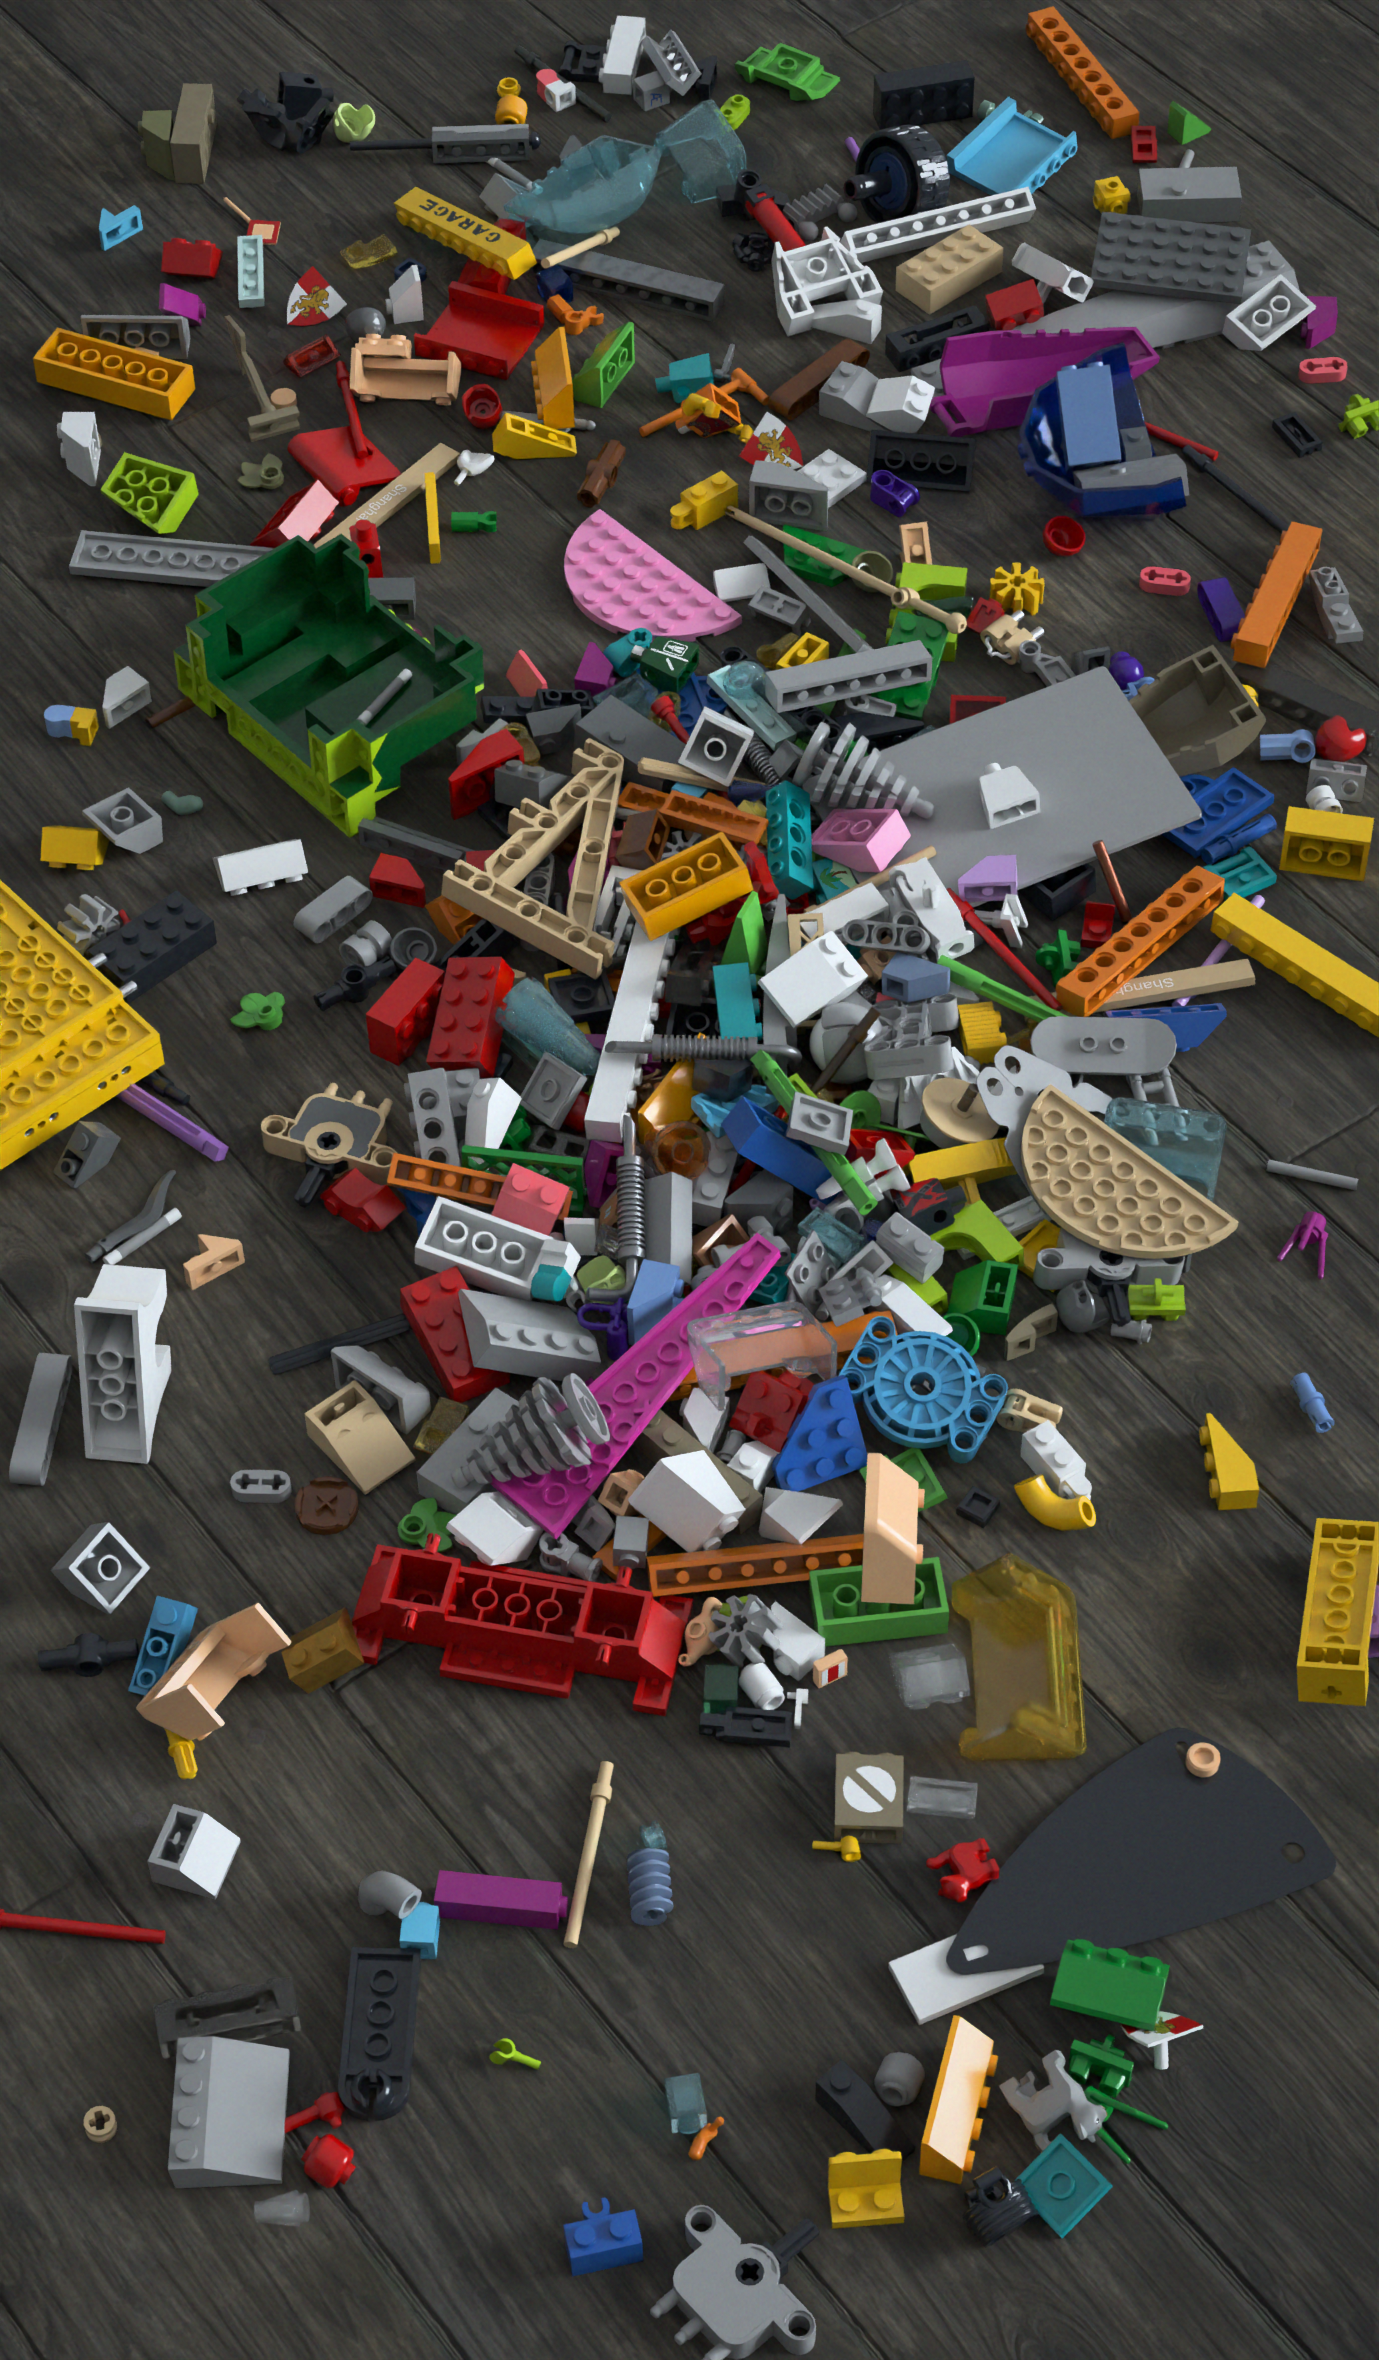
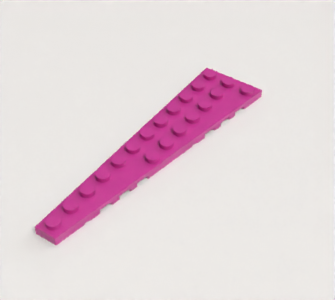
M756 1233L588 1386L605 1417L610 1433V1440L602 1445H596L586 1437L588 1442L586 1445L590 1448L592 1459H589L591 1464L579 1467L571 1464L569 1465L571 1469L556 1471L552 1468V1470H549L551 1474L538 1475L532 1470V1475L523 1478L517 1477L512 1473L511 1480L505 1482L497 1480L491 1474L492 1483L490 1484L556 1540L781 1257L780 1250L759 1233Z

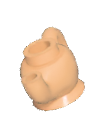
M708 1597L703 1604L701 1614L688 1623L685 1630L687 1654L680 1655L678 1661L681 1665L691 1666L702 1655H709L718 1650L709 1637L710 1632L714 1633L720 1630L711 1620L713 1612L716 1610L719 1612L722 1608V1603L717 1598Z

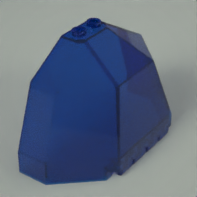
M1124 342L1100 349L1075 364L1077 369L1087 368V364L1093 362H1103V365H1110L1118 436L1120 429L1146 427L1131 376ZM1056 377L1035 389L1019 431L1021 444H1017L1021 460L1026 459L1023 463L1027 476H1033L1034 481L1075 518L1155 520L1179 512L1187 506L1181 476L1153 485L1087 489L1075 487L1073 474H1066L1064 452L1060 449L1062 432ZM1151 444V451H1152V458H1153V457H1156V453H1155L1154 448H1153V446H1152V444Z

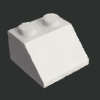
M915 376L879 379L876 382L866 417L894 432L916 433L925 422L935 387Z
M63 412L62 422L57 424V436L62 438L63 441L60 448L61 457L66 459L68 470L89 486H96L101 449L95 413Z

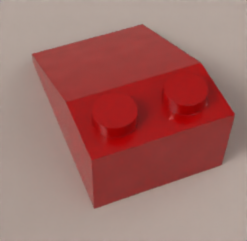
M506 728L482 739L448 778L451 817L454 821L476 811L479 805L489 800V791L492 784L495 783V769L505 765L510 760H519L524 764L523 747Z

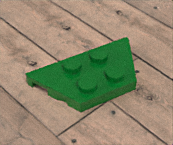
M786 524L783 526V532L850 565L857 555L868 551ZM783 543L784 564L797 576L830 587H834L843 582L845 578L850 577Z

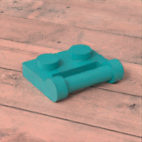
M1250 846L1242 849L1240 854L1220 863L1201 867L1225 879V901L1234 892L1244 898L1275 884L1277 875Z

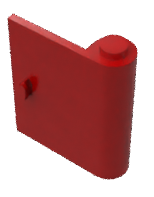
M351 426L301 433L294 436L288 444L289 454L315 481L319 480L339 502L338 505L343 507L351 505L356 501L360 487L392 482L402 474L364 434L368 456L364 459L359 458Z

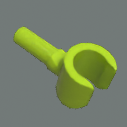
M507 2038L501 2039L493 2045L502 2050V2052L494 2051L489 2055L490 2060L497 2065L503 2064L510 2059L538 2070L541 2061L516 2051L514 2043Z

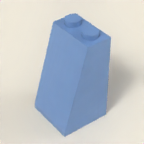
M1093 362L1087 364V368L1077 369L1076 365L1062 367L1061 371H1058L1056 374L1066 474H1073V471L1120 463L1121 451L1110 365H1103V362Z

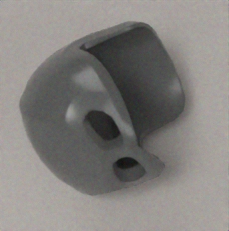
M1084 1280L1068 1285L1057 1295L1056 1308L1060 1320L1072 1332L1084 1333L1092 1331L1108 1323L1111 1318L1103 1299L1097 1293L1091 1294L1086 1288Z

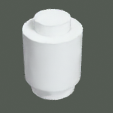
M751 1663L743 1668L738 1683L755 1707L765 1710H775L785 1699L783 1687L766 1664L758 1663L754 1665Z

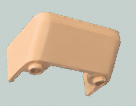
M351 348L350 390L355 396L360 397L361 402H375V398L436 401L437 405L448 406L451 405V401H456L461 376V362L454 352H449L448 360L363 357L357 348Z
M868 1453L861 1602L914 1604L916 1564L923 1563V1545L917 1544L918 1508H924L925 1489H918V1481L881 1453Z
M256 1603L208 1626L200 1632L140 1701L136 1709L146 1720L188 1740L197 1738L200 1741L212 1731L221 1728L225 1724L214 1710L240 1678L248 1674L252 1677L256 1676L266 1667L267 1663L265 1660L270 1654L289 1646L292 1641L263 1607Z

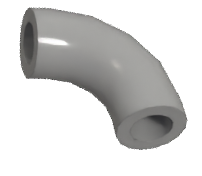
M382 1870L370 1873L362 1879L358 1892V1902L363 1912L369 1915L377 1916L389 1910L398 1918L403 1919L416 1908L422 1892L401 1876Z

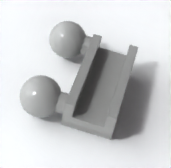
M827 184L824 185L823 191L817 188L815 194L809 192L807 198L802 195L800 201L794 199L792 205L786 203L783 209L786 219H791L794 222V229L799 231L801 239L805 241H812L817 238L818 227L814 224L815 222L838 212L840 220L844 222H852L857 217L856 207L851 203H844V199Z

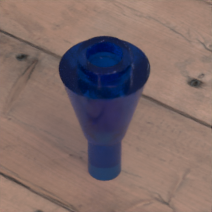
M733 780L732 785L728 787L729 801L738 807L744 799L753 802L765 797L766 791L779 784L762 785Z

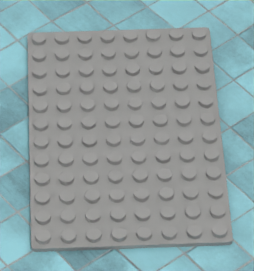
M1103 666L881 750L882 756L873 776L878 778L886 762L889 761L894 765V769L888 783L894 785L899 774H902L907 779L903 790L909 793L911 788L915 786L920 791L918 798L933 803L935 807L929 819L922 818L913 811H911L909 816L900 815L911 836L905 842L903 848L891 859L886 869L932 845L937 855L928 859L930 865L946 889L951 888L958 896V879L986 856L1016 855L1017 890L1096 860L1097 856L1092 846V843L1095 841L1103 840L1109 855L1199 820L1202 817L1201 809L1108 669ZM870 755L863 757L859 769H863ZM991 763H998L1001 769L1017 766L1039 792L1041 812L990 829L979 787V778L985 775V767ZM821 774L808 778L806 783L802 785V789L810 793V801ZM836 776L822 803L819 806L812 805L821 822L826 819L833 809H846L847 802L855 786L854 783H851L837 808L828 807L832 792L839 779V776ZM865 791L856 809L865 808L871 793L870 791ZM881 797L875 809H883L887 799ZM896 804L894 809H897L900 814L902 807ZM849 867L858 884L878 874L874 872H859ZM898 875V876H896V879H897V877H899V876H903V880H906V878H905L904 875ZM890 881L876 887L880 894L889 889L890 894L892 893L891 888L893 887L890 885ZM988 901L968 902V903H969L972 907H976V906L981 905V904H983V903H986V902H988ZM885 930L887 935L893 938L892 930Z

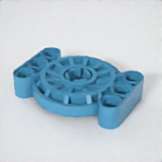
M877 1316L871 1319L839 1373V1376L844 1375L847 1377L848 1382L855 1383L858 1386V1389L850 1390L854 1404L860 1401L863 1402V1407L869 1420L881 1434L893 1442L912 1448L926 1449L947 1444L950 1458L960 1464L967 1463L975 1457L1004 1404L1008 1390L1007 1382L1000 1375L989 1374L980 1378L979 1370L973 1358L961 1345L952 1339L935 1332L926 1331L906 1332L896 1336L894 1323L884 1316ZM876 1331L884 1332L888 1337L884 1339L876 1338L872 1333ZM869 1357L873 1363L865 1365L859 1362L858 1358ZM925 1379H928L930 1381L928 1387L932 1391L930 1394L918 1395L912 1390L911 1386L923 1384ZM994 1389L999 1393V1396H988L985 1390ZM978 1414L981 1415L985 1419V1421L982 1423L974 1422L970 1418V1416ZM959 1440L967 1441L971 1447L968 1449H962L957 1446L956 1442Z

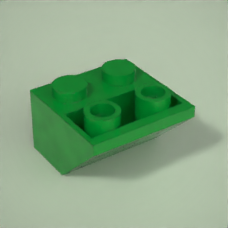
M986 1260L956 1273L947 1314L960 1313L967 1315L976 1323L980 1332L1006 1336L1016 1290L1018 1265Z

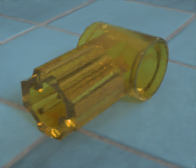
M790 632L772 645H762L757 649L756 660L770 671L776 670V663L799 640L798 636Z

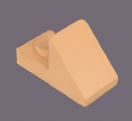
M927 521L899 525L902 552L899 555L902 565L903 562L932 565Z
M203 1234L197 1235L201 1255L194 1256L183 1264L186 1283L194 1290L245 1263L242 1243L236 1239Z

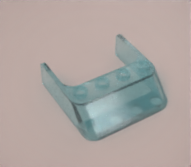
M1118 1097L1109 1102L1104 1123L1178 1178L1195 1180L1204 1184L1208 1189L1207 1199L1212 1203L1214 1202L1227 1128L1226 1121L1220 1114Z

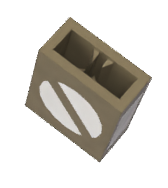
M847 1752L845 1754H836L834 1842L840 1841L845 1836H853L857 1839L858 1843L902 1844L904 1756L892 1753L865 1755L858 1752Z

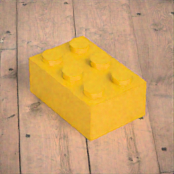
M1289 806L1279 870L1364 882L1374 818Z

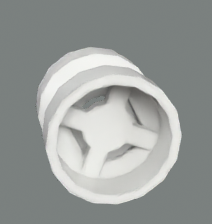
M1327 785L1315 787L1306 796V802L1312 810L1341 814L1343 812L1339 801L1335 799L1333 791Z

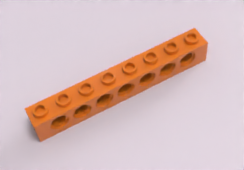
M1055 7L1028 13V24H1026L1027 36L1035 42L1038 50L1043 52L1048 62L1058 71L1059 76L1063 77L1067 82L1070 90L1074 91L1079 97L1080 102L1087 107L1091 116L1101 125L1102 130L1106 131L1111 139L1130 135L1131 126L1139 125L1140 112Z
M1195 866L1191 871L1184 874L1171 888H1167L1153 903H1149L1145 910L1136 917H1133L1119 932H1115L1106 943L1096 948L1093 954L1083 962H1080L1073 971L1058 981L1055 989L1057 993L1056 999L1063 1006L1062 1009L1077 1017H1089L1124 984L1137 976L1224 901L1225 879L1199 866Z

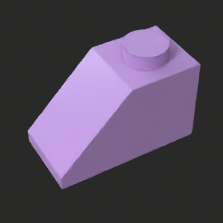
M1016 855L986 856L958 879V890L962 901H1004L1006 894L1017 895Z

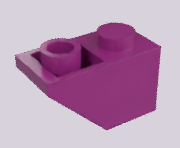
M1306 296L1316 306V309L1300 321L1304 322L1301 323L1300 338H1305V349H1311L1335 333L1338 315L1337 297Z

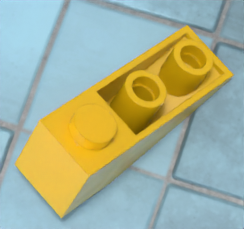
M1211 1413L1206 1414L1205 1425L1199 1428L1201 1446L1206 1445L1207 1453L1204 1454L1206 1472H1211L1212 1479L1209 1480L1210 1497L1216 1498L1218 1510L1256 1508L1259 1486L1253 1461Z

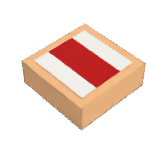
M842 1649L814 1661L813 1681L818 1689L847 1675L848 1657Z

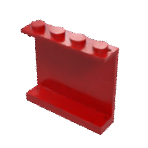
M452 281L448 286L449 304L427 335L417 333L413 335L415 355L431 360H448L449 352H454L461 362V368L507 380L544 326L543 305Z

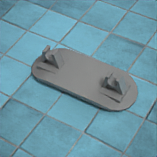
M1049 1017L1036 1026L1032 1031L1030 1040L1031 1050L1035 1057L1066 1071L1068 1074L1151 1075L1160 1072L1170 1064L1175 1056L1177 1047L1175 1035L1168 1025L1159 1020L1149 1018Z

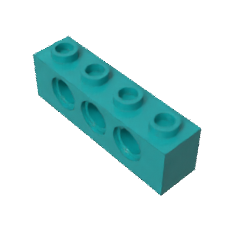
M785 780L766 791V816L769 821L767 827L768 868L779 893L785 894L786 897L794 900L813 889L810 793Z

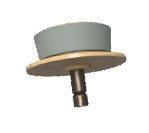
M939 1078L930 1082L922 1093L921 1127L926 1136L943 1149L990 1140L999 1130L1000 1125L989 1116L975 1083H969L956 1078Z

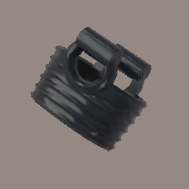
M997 2166L973 2179L974 2187L964 2192L969 2209L963 2214L962 2218L966 2220V2224L974 2231V2235L979 2238V2241L982 2242V2246L985 2248L1010 2235L1038 2215V2210L1035 2209L1032 2199L1028 2196L1022 2180L1017 2179L1010 2182ZM1000 2181L1003 2185L1004 2193L993 2185ZM993 2194L996 2201H991L986 2196Z

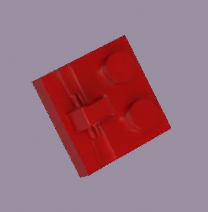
M752 1368L729 1426L781 1453L788 1440L786 1436L797 1415H801L808 1394L760 1369Z

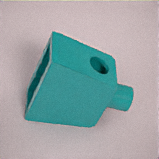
M709 353L672 362L669 364L670 376L655 378L657 393L672 391L674 402L681 403L687 399L689 394L696 393L707 384L712 383L714 385Z

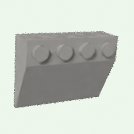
M465 1289L459 1290L458 1295L474 1367L540 1378L545 1377L546 1379L563 1381L565 1376L575 1373L585 1382L600 1365L601 1360L595 1337L588 1329L583 1328L578 1323L577 1316L569 1307Z
M214 2036L178 2038L168 2172L175 2188L282 2184L289 2049Z

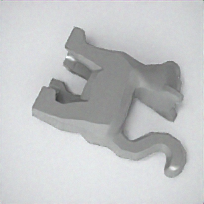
M1054 2050L1042 2058L1050 2083L1047 2087L1040 2091L1037 2090L1036 2083L1038 2078L1031 2070L1020 2079V2083L1015 2077H1012L999 2086L1009 2105L1021 2116L1026 2128L1033 2136L1035 2146L1040 2152L1051 2143L1048 2140L1047 2133L1069 2115H1071L1078 2137L1081 2140L1087 2138L1092 2143L1096 2141L1094 2134L1101 2129L1102 2122L1107 2117L1106 2109L1102 2105H1095L1089 2102L1081 2085L1065 2072L1063 2067L1066 2060L1059 2050Z

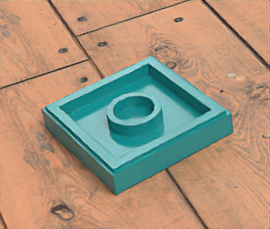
M1061 2133L1015 2179L1022 2180V2184L1025 2186L1028 2196L1032 2199L1035 2209L1038 2210V2214L1062 2239L1113 2187Z

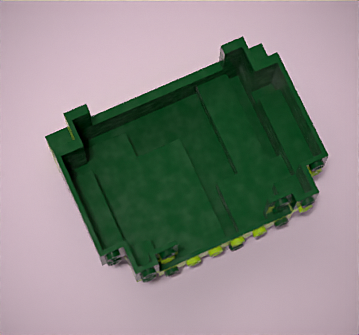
M298 534L195 595L198 618L186 624L188 642L174 650L178 690L185 696H188L193 703L211 718L225 712L227 714L229 734L351 838L359 833L358 825L363 818L372 821L376 817L375 802L401 787L400 766L477 719L476 693L484 689L483 649L478 642L471 640L465 634L456 639L451 632L445 631L439 625L434 626V648L426 638H422L409 624L401 621L391 609H387L374 595H370L369 569L364 561L359 560L360 550L354 541H350L340 534L315 548L311 542H307ZM404 669L411 671L412 677L366 726L356 720Z

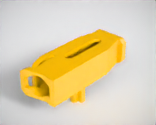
M1006 1138L984 1140L915 1155L912 1161L901 1168L905 1176L910 1173L913 1183L938 1178L944 1191L961 1185L967 1199L965 1206L974 1204L981 1199L977 1184L1017 1174L1004 1146Z

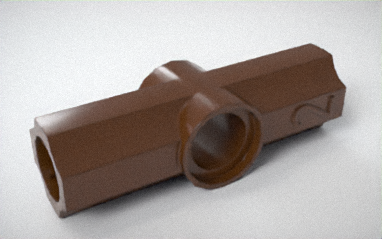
M611 439L609 442H606L596 460L591 459L589 461L585 480L577 492V500L581 501L585 507L592 508L594 505H598L606 489L614 486L618 468L626 455V447L622 446L620 441Z

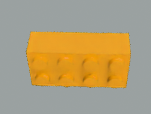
M723 832L709 837L619 882L627 907L650 941L754 890L747 866Z

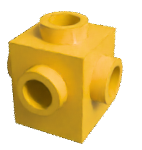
M1115 176L1096 180L1093 196L1095 208L1099 209L1101 214L1102 212L1126 214L1131 197L1129 189L1124 187L1119 177Z

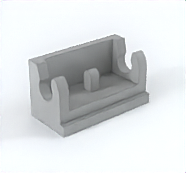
M761 585L748 604L752 616L759 618L761 613L791 626L793 633L799 636L801 635V624L807 627L811 622L807 604Z

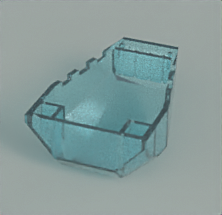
M602 135L560 161L562 166L558 169L556 167L547 171L548 177L543 181L537 179L531 183L533 188L530 191L522 190L504 204L505 212L521 221L566 234H590L609 229L625 221L639 210L650 194L661 158L660 148Z

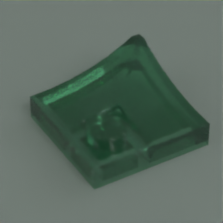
M970 596L951 597L941 600L920 599L946 613H961L965 618H967V614H971L974 606L973 597ZM917 610V616H928Z

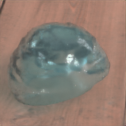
M739 661L727 670L723 680V687L726 693L735 699H753L765 691L766 673L759 664L753 661Z

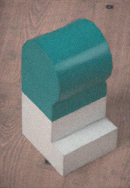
M545 1239L541 1248L544 1255L538 1272L532 1279L531 1292L533 1297L538 1299L560 1301L567 1291L581 1257L570 1242Z

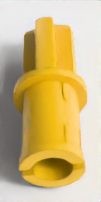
M164 1728L170 1744L168 1753L174 1758L178 1776L183 1780L187 1778L193 1779L198 1770L193 1755L195 1747L193 1741Z

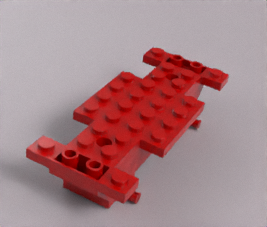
M433 1533L428 1534L424 1549L408 1550L377 1544L352 1618L353 1629L364 1663L377 1665L384 1638L445 1648L439 1669L441 1677L569 1699L576 1671L638 1682L633 1701V1711L666 1716L679 1664L678 1659L685 1640V1630L693 1608V1599L664 1595L660 1596L658 1603L653 1600V1592L637 1590L629 1585L633 1570L627 1567L625 1572V1566L619 1567L616 1583L603 1584L500 1565L489 1566L477 1561H471L469 1567L461 1566L459 1558L444 1556L437 1552L441 1536L435 1534L433 1538Z

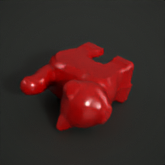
M980 1838L973 1842L958 1843L951 1849L940 1853L937 1857L927 1859L926 1866L928 1868L939 1869L949 1864L954 1875H948L940 1879L941 1888L938 1891L939 1896L944 1895L947 1899L961 1903L967 1899L969 1890L977 1889L984 1884L990 1883L992 1879L999 1878L1000 1870L995 1859L992 1858L986 1861V1853L990 1852V1848L985 1838Z

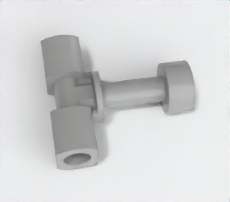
M764 1216L753 1217L747 1222L750 1239L756 1233H759L780 1250L781 1257L774 1266H783L791 1261L790 1247L780 1236H774L773 1227ZM745 1243L729 1249L725 1244L711 1248V1256L715 1267L719 1268Z

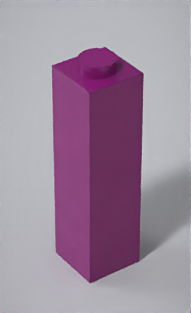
M439 1870L434 1906H438L440 1918L558 1930L560 1917H566L568 1896L562 1895L561 1882Z

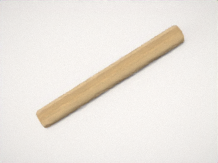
M641 758L637 765L640 774L744 795L748 790H752L759 799H763L767 791V786L763 782L733 776L729 787L686 766L650 758Z

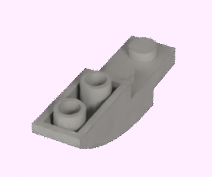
M1321 567L1316 570H1309L1314 601L1328 639L1334 638L1336 644L1363 641V630L1349 605V593L1336 568Z

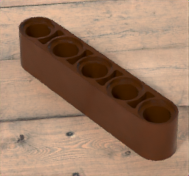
M849 338L844 339L776 389L769 398L768 407L784 418L794 420L819 401V391L841 361L864 368L870 358V351Z

